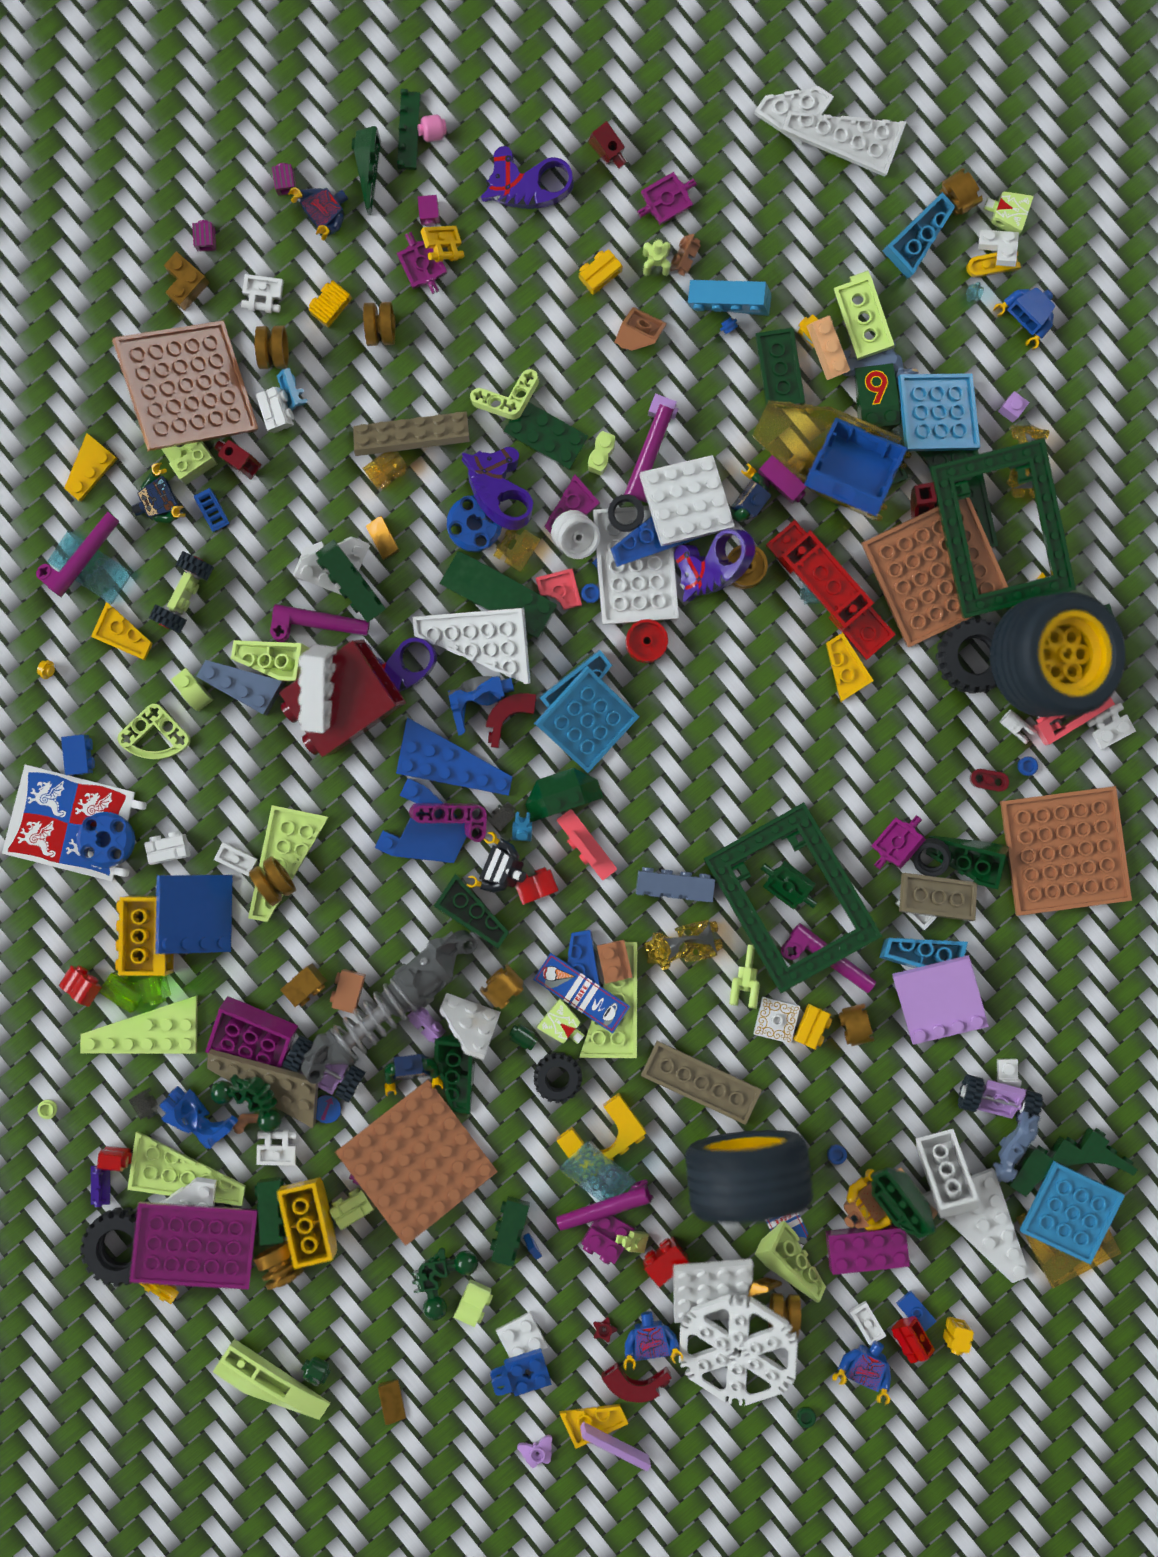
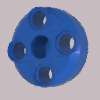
M464 496L451 507L448 513L447 531L449 537L456 546L465 551H484L493 546L501 534L502 526L487 519V515L479 506L475 496ZM471 502L473 504V508L471 510H465L463 508V503ZM459 526L462 532L460 534H453L451 528ZM480 537L484 538L486 544L478 546L475 540Z
M99 812L85 818L77 834V847L81 858L89 864L100 868H112L122 864L130 857L135 845L134 831L129 822L122 816L111 812ZM93 821H96L97 827L92 831L90 825ZM122 822L124 828L121 832H118L117 825ZM93 848L94 855L89 858L88 851ZM120 849L121 857L116 859L114 854Z

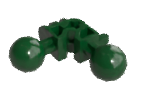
M234 1074L230 1078L232 1084L228 1081L220 1080L212 1086L210 1094L211 1099L215 1103L225 1105L234 1098L237 1104H243L246 1100L249 1102L247 1107L250 1112L259 1111L257 1125L262 1132L272 1133L280 1127L282 1122L281 1116L276 1110L271 1109L277 1104L278 1100L274 1097L270 1084L265 1083L261 1078L240 1079Z
M441 1247L433 1257L431 1256L425 1260L418 1270L410 1272L412 1275H416V1279L412 1281V1284L418 1285L414 1293H427V1299L423 1304V1312L428 1319L433 1321L440 1320L447 1312L445 1300L438 1295V1289L441 1287L440 1278L448 1277L451 1271H457L461 1275H471L477 1270L478 1259L473 1252L462 1251L456 1255L455 1259L448 1260L445 1248ZM426 1266H428L429 1269H432L430 1273L428 1270H425Z

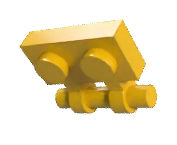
M456 226L423 227L420 231L426 249L433 248L434 251L428 253L429 260L442 262L446 259L457 261L464 258V252L457 250V247L462 242ZM446 247H447V248H448V251H447V252H443V249H442V248H446Z
M139 1283L145 1288V1291L148 1293L151 1291L159 1297V1300L162 1302L165 1300L169 1304H172L179 1293L174 1285Z

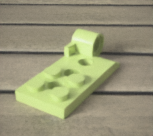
M869 271L849 277V283L835 287L836 299L857 361L895 348ZM861 296L864 300L861 304L857 305L853 303V298ZM861 314H868L870 317L868 321L861 322L858 319ZM868 331L875 333V337L871 340L864 337Z

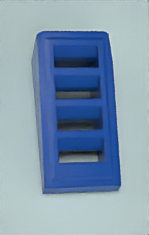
M211 488L193 496L212 532L230 524ZM211 497V499L202 503V500ZM213 503L215 504V506H213V507H211V508H209V509H207V510L205 509V507H207V506H209V505H211V504H213ZM217 510L219 511V513L209 517V514ZM222 517L223 520L213 525L212 521Z

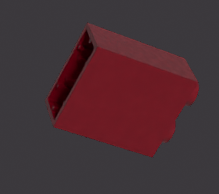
M364 639L352 640L332 656L335 672L332 673L330 679L334 686L332 695L328 700L332 701L330 727L324 733L305 731L306 734L302 736L304 745L313 755L319 753L321 757L335 754L406 704V701ZM299 679L279 692L285 701L281 704V709L292 723L298 721L301 712V705L298 702L301 693Z

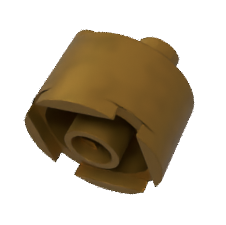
M964 168L944 180L940 193L943 192L955 205L952 211L955 216L958 214L963 215L983 201L982 195L978 197L977 192L980 189L969 172L964 173Z
M508 964L505 965V970L500 968L486 981L488 984L486 988L483 986L480 988V992L495 1008L503 1009L509 1003L508 999L513 994L517 996L524 989L522 987L524 981Z
M864 1003L843 1008L842 1012L839 1013L842 1026L846 1025L847 1031H844L847 1045L851 1044L852 1047L875 1041L873 1036L869 1037V1035H872V1029L867 1011H862L865 1008Z

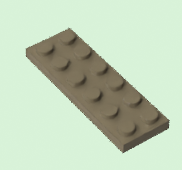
M467 412L438 414L428 417L353 426L355 456L470 442Z
M658 1040L641 1073L642 1077L744 1125L747 1124L762 1089Z

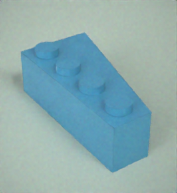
M943 192L882 250L907 279L915 273L931 244H933L936 236L955 208V205Z
M690 280L688 304L695 311L712 310L716 312L724 311L765 316L770 314L771 291L766 282Z
M601 650L596 651L539 696L547 708L586 666L600 679L604 677L612 664Z
M887 938L884 939L879 958L911 968H918L965 956L968 942Z

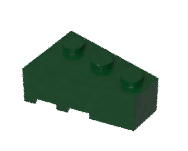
M283 1177L260 1179L257 1185H255V1196L258 1197L257 1214L259 1216L260 1245L284 1243L287 1238L277 1195L279 1188L284 1186Z
M509 1196L507 1201L502 1202L500 1212L503 1213L502 1220H497L495 1231L498 1232L497 1238L492 1239L490 1250H493L492 1262L514 1267L530 1202Z

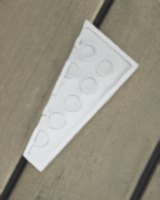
M789 111L781 132L885 177L907 121L892 122L885 119L881 121L871 120V118L834 117L827 114L812 115V113Z

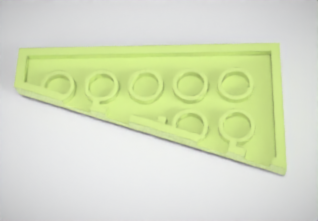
M272 805L259 866L264 869L263 861L273 856L293 880L329 817ZM255 886L248 918L268 922L279 903L271 906Z
M625 942L633 978L606 984L604 982L603 985L605 990L629 1005L630 1008L613 1034L591 1020L579 1058H637V942Z
M198 995L82 1033L80 1053L196 1054Z
M139 1131L136 1132L127 1190L171 1196L172 1193L187 1186L195 1178L201 1177L217 1180L216 1203L243 1205L246 1185Z

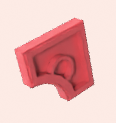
M573 568L536 577L540 595L554 598L561 604L563 610L582 606Z

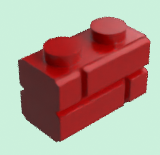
M916 1316L900 1319L892 1327L893 1336L899 1342L902 1352L908 1358L910 1364L926 1361L935 1351Z

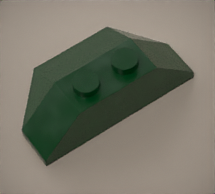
M570 768L538 779L525 805L528 813H530L531 822L604 797L597 779L575 768Z
M887 1167L872 1175V1196L896 1227L913 1234L918 1239L935 1232L930 1204L907 1173Z

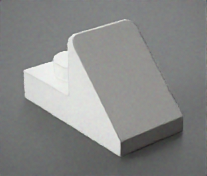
M997 1059L998 1083L1017 1088L1021 1087V1080L1018 1079V1059Z

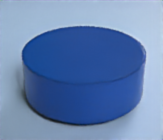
M595 584L585 585L581 591L582 599L587 603L598 601L600 598L599 587Z
M1023 757L1019 760L1017 767L1022 775L1030 776L1038 770V762L1033 757Z
M834 1144L829 1147L827 1157L831 1163L840 1165L845 1162L847 1152L843 1146Z

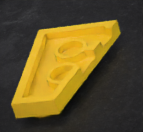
M86 433L64 489L81 502L117 458Z
M106 602L91 637L146 660L153 643L112 605Z
M843 633L826 643L840 702L874 681Z
M620 1404L559 1411L576 1449L589 1443L582 1439L580 1426L583 1422L607 1434L628 1424Z

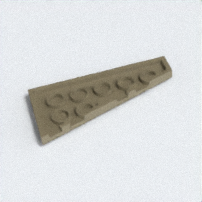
M213 1049L208 1052L207 1069L230 1082V1078L234 1074L240 1079L261 1078L265 1083L270 1084V1089L278 1100L274 1107L311 1128L315 1126L318 1083H309L304 1074Z

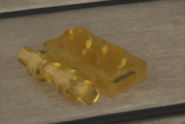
M507 529L505 532L506 536L501 544L498 543L496 546L497 550L493 556L500 560L503 553L506 554L507 558L504 563L521 573L541 539L525 529L521 535L516 533L518 529ZM514 539L517 542L512 548V550H510L507 547L510 544L511 540Z

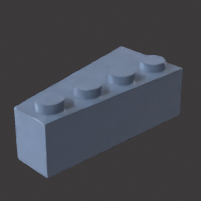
M205 660L196 676L266 716L285 685V682L208 660Z
M642 867V871L638 870L635 893L636 895L647 894L655 897L665 896L674 899L713 902L715 879H711L709 874H700L699 877H693L691 872L681 871L680 875L673 874V870L661 869V873L654 872V868Z

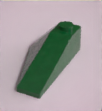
M929 836V838H937L943 841L949 847L951 852L949 866L957 870V873L962 876L966 875L978 885L999 889L1009 846L984 841ZM926 849V855L940 863L943 862V854L938 849Z

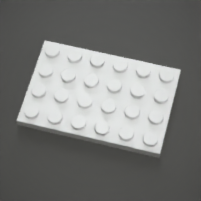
M643 506L644 518L642 523L652 516L649 506ZM636 507L616 508L615 517L621 524H631L637 517ZM608 509L593 510L594 523L600 532V541L596 548L602 625L634 623L645 619L654 621L679 619L673 548L617 567L610 549L631 532H622L614 528L608 519Z

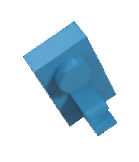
M290 368L282 369L277 375L280 388L288 396L287 406L293 411L297 406L305 405L307 399L299 398L298 395H301L304 389H296L295 376L291 373Z

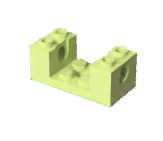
M203 441L185 444L182 447L174 446L162 449L170 461V466L178 478L186 485L218 464Z

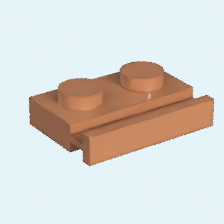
M624 939L597 945L605 984L633 978Z

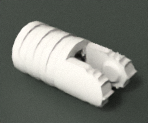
M1009 710L1000 720L1003 726L1025 744L1029 740L1020 732L1022 728L1031 735L1037 733L1035 729L1012 710Z

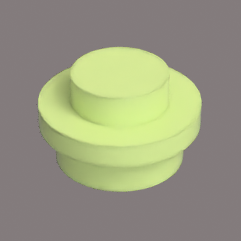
M52 1100L42 1101L37 1108L39 1116L43 1119L53 1118L57 1113L56 1103Z

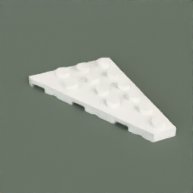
M524 608L413 617L415 637L443 647L452 653L466 657L468 660L475 661L484 665V667L519 680L524 684L531 683Z
M990 1168L972 1175L971 1179L979 1198V1209L949 1216L945 1219L1012 1283L1030 1277L995 1170ZM932 1192L924 1193L923 1196L929 1204L938 1211Z

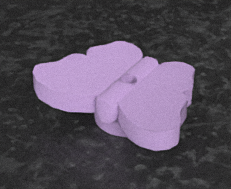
M546 1435L539 1443L534 1442L533 1445L528 1443L518 1444L517 1449L526 1458V1462L530 1467L535 1468L538 1463L542 1462L545 1464L550 1463L552 1436Z

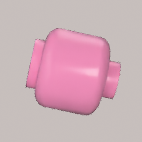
M439 115L424 116L421 119V124L417 126L419 136H423L426 142L440 141L447 133L445 120L441 119Z

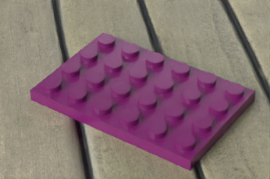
M138 1202L129 1283L249 1290L257 1209Z

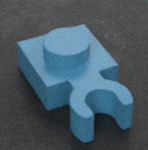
M516 812L515 821H513L512 840L531 841L532 822H530V813L527 812L526 817L522 818L519 816V812Z

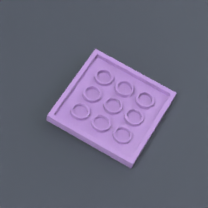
M969 955L892 974L913 1045L989 1027Z

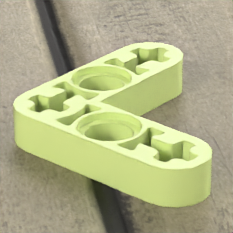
M528 369L521 374L509 397L483 388H476L471 392L470 399L472 404L479 409L514 420L523 413L539 384V378L536 371ZM520 391L526 392V395L522 398L516 396ZM494 401L501 402L498 407L491 406Z

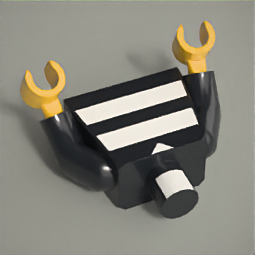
M488 832V834L493 836V840L489 841L484 838V841L488 844L495 843L496 846H492L479 877L482 881H478L474 876H469L468 878L475 879V884L466 885L470 888L478 886L481 890L496 893L506 890L507 887H515L517 881L520 883L524 882L526 879V873L522 871L524 862L519 859L520 855L515 846L502 838L498 839L494 832Z

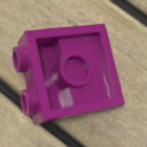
M614 1215L595 1220L581 1241V1244L584 1246L583 1250L591 1255L594 1252L600 1255L599 1259L608 1265L610 1262L615 1264L625 1248L622 1244L615 1242L617 1235L629 1236V1232L634 1231V1227Z

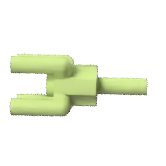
M656 240L653 245L649 242L644 244L643 255L648 257L643 269L645 276L651 274L653 266H662V274L665 276L669 275L671 264L666 259L670 253L669 242L663 244L661 240Z
M748 945L745 967H739L738 976L732 980L730 1005L738 1006L741 990L750 992L748 1007L757 1009L760 983L757 981L758 969L752 968L755 952L753 945Z

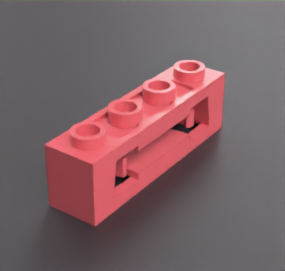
M1110 697L1097 709L1081 714L1063 726L1059 722H1054L1050 725V722L1061 719L1064 716L1040 717L1036 720L1038 723L1033 725L1044 745H1050L1112 707L1115 703Z

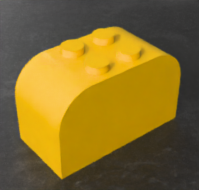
M318 1177L281 1186L277 1191L294 1269L333 1260L337 1253V1241L322 1179Z

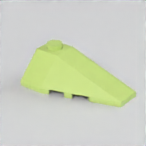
M234 640L231 659L279 681L295 682L301 675L299 658L309 647L302 643Z
M782 1221L761 1240L755 1255L767 1268L818 1303L826 1286L816 1268L811 1266L808 1261L807 1251L802 1250L798 1243L800 1239L797 1233L785 1221Z

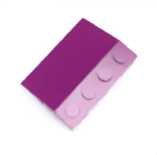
M227 996L218 1010L205 1052L208 1053L213 1049L282 1068L298 1025Z

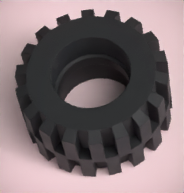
M552 1052V1054L545 1055L538 1062L534 1072V1085L536 1086V1091L541 1094L543 1099L546 1098L548 1099L547 1101H555L556 1103L561 1101L567 1102L568 1099L575 1097V1094L580 1090L582 1083L581 1068L576 1059H573L571 1055H566L564 1052ZM553 1067L566 1069L569 1073L568 1084L562 1088L552 1087L546 1079L548 1071Z

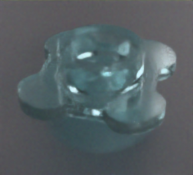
M980 282L971 284L968 287L966 293L968 296L967 302H971V300L979 301L981 299L984 288L980 286Z

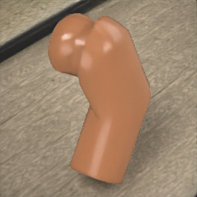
M241 1114L237 1118L238 1122L233 1126L234 1132L241 1134L248 1123H257L259 1114Z

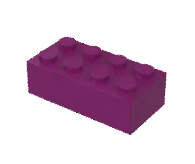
M894 1224L880 1230L847 1228L825 1231L829 1269L832 1275L910 1267L907 1234Z

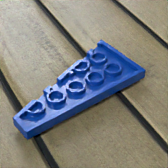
M651 516L610 550L616 566L619 567L702 537L661 547Z
M407 717L396 774L509 796L512 776Z

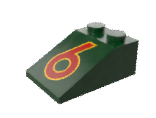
M893 363L854 368L858 426L866 429L900 424V407Z

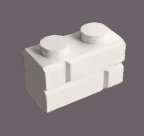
M272 387L256 394L267 431L276 433L293 426L292 419H294V415L287 406L288 396L284 390Z
M179 831L168 833V837L161 839V835L150 837V841L144 844L149 865L190 857L186 834H180Z

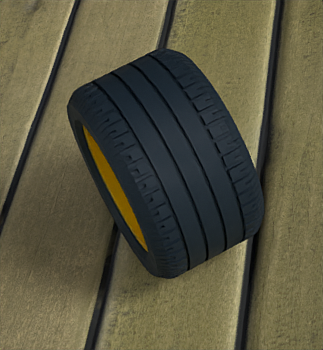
M1063 592L1023 600L1006 612L995 629L996 631H994L990 647V665L995 683L1001 694L1011 705L1029 715L1053 717L1081 715L1091 712L1104 704L1112 696L1122 678L1126 655L1122 631L1110 610L1089 595L1077 592Z
M755 1130L715 1135L693 1142L685 1153L690 1207L692 1212L701 1220L714 1223H754L776 1220L803 1212L813 1200L808 1145L806 1140L796 1132Z

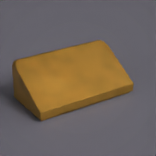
M382 516L366 525L383 560L400 552Z
M768 1277L753 1281L749 1287L748 1297L782 1285V1282Z
M398 1379L379 1383L378 1391L385 1424L390 1425L405 1419L406 1414Z

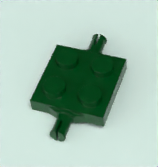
M784 861L776 869H772L766 863L760 868V870L769 875L763 887L790 908L794 909L798 904L805 902L813 909L818 903L809 896L816 883L788 862Z

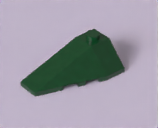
M377 126L356 131V138H352V150L355 152L368 215H372L381 147V138Z
M453 1034L436 1038L434 1059L440 1071L439 1075L445 1087V1095L449 1107L453 1112L470 1114L476 1057L465 1054L461 1048L462 1044Z

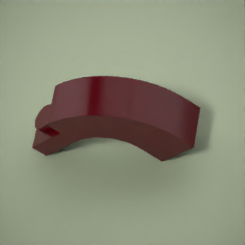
M933 482L913 486L910 499L911 518L934 508L937 498Z
M513 694L496 704L486 722V728L493 729V732H489L488 743H491L492 748L499 749L502 726L508 717L516 713H535L536 694Z
M618 1362L602 1372V1380L613 1394L623 1400L635 1403L656 1399L660 1396L658 1387H665L670 1383V1379H672L671 1372L667 1366L646 1380H634L628 1377Z

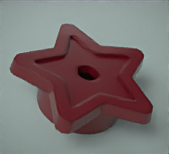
M608 1317L602 1322H593L596 1328L594 1339L601 1338L609 1343L611 1334L616 1332L617 1328L610 1325Z

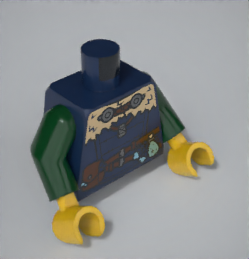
M155 463L152 466L151 473L147 476L140 487V491L137 493L141 502L131 507L136 516L146 512L151 520L169 524L178 518H184L186 515L180 514L182 512L181 509L184 507L179 506L168 480L161 476L167 470H160L162 463Z
M746 464L749 467L747 472L743 470L741 472L752 480L730 507L732 518L737 522L754 518L771 497V494L768 492L770 489L769 481L756 472V469L750 464Z
M416 1054L395 1057L392 1063L385 1066L384 1088L386 1096H388L387 1093L389 1091H394V1095L397 1094L395 1081L424 1077L432 1078V1089H436V1085H440L441 1089H443V1081L440 1078L437 1064L434 1059L428 1056Z

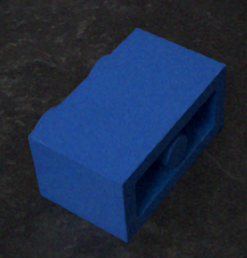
M89 735L61 737L65 775L73 776L93 773L95 761L91 757L93 742Z

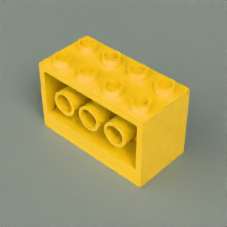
M156 896L119 897V901L116 904V910L119 912V920L116 922V931L119 932V939L116 940L118 959L115 962V969L118 971V975L166 976L174 973V954H155Z

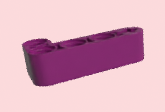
M416 803L409 809L410 817L418 823H465V835L472 841L481 842L486 836L487 813L478 804ZM441 808L442 815L438 818H435V811ZM460 808L461 815L454 818V811ZM475 809H479V810H480L479 816L476 817V818H473V816H472L473 811H474ZM419 810H421L423 812H428V815L420 814L418 817L416 815V812H419ZM474 828L479 829V834L476 837H472V830Z

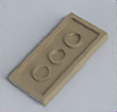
M910 873L901 874L899 912L975 921L977 884L975 882Z

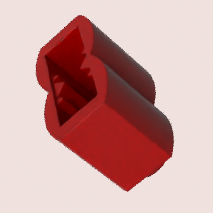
M546 867L535 870L536 874L529 877L526 874L524 882L520 883L517 881L515 887L522 905L559 891L551 869L546 870Z
M71 965L59 983V987L77 1003L89 1007L102 987L96 977L87 974L88 970L80 965L77 967Z
M106 1146L98 1154L97 1169L122 1172L124 1168L131 1164L133 1154L131 1149Z

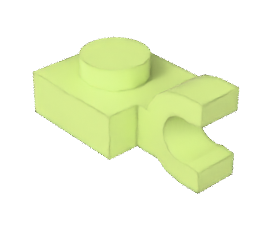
M630 1231L629 1236L617 1235L615 1242L622 1244L625 1250L629 1252L644 1253L649 1234L641 1231Z

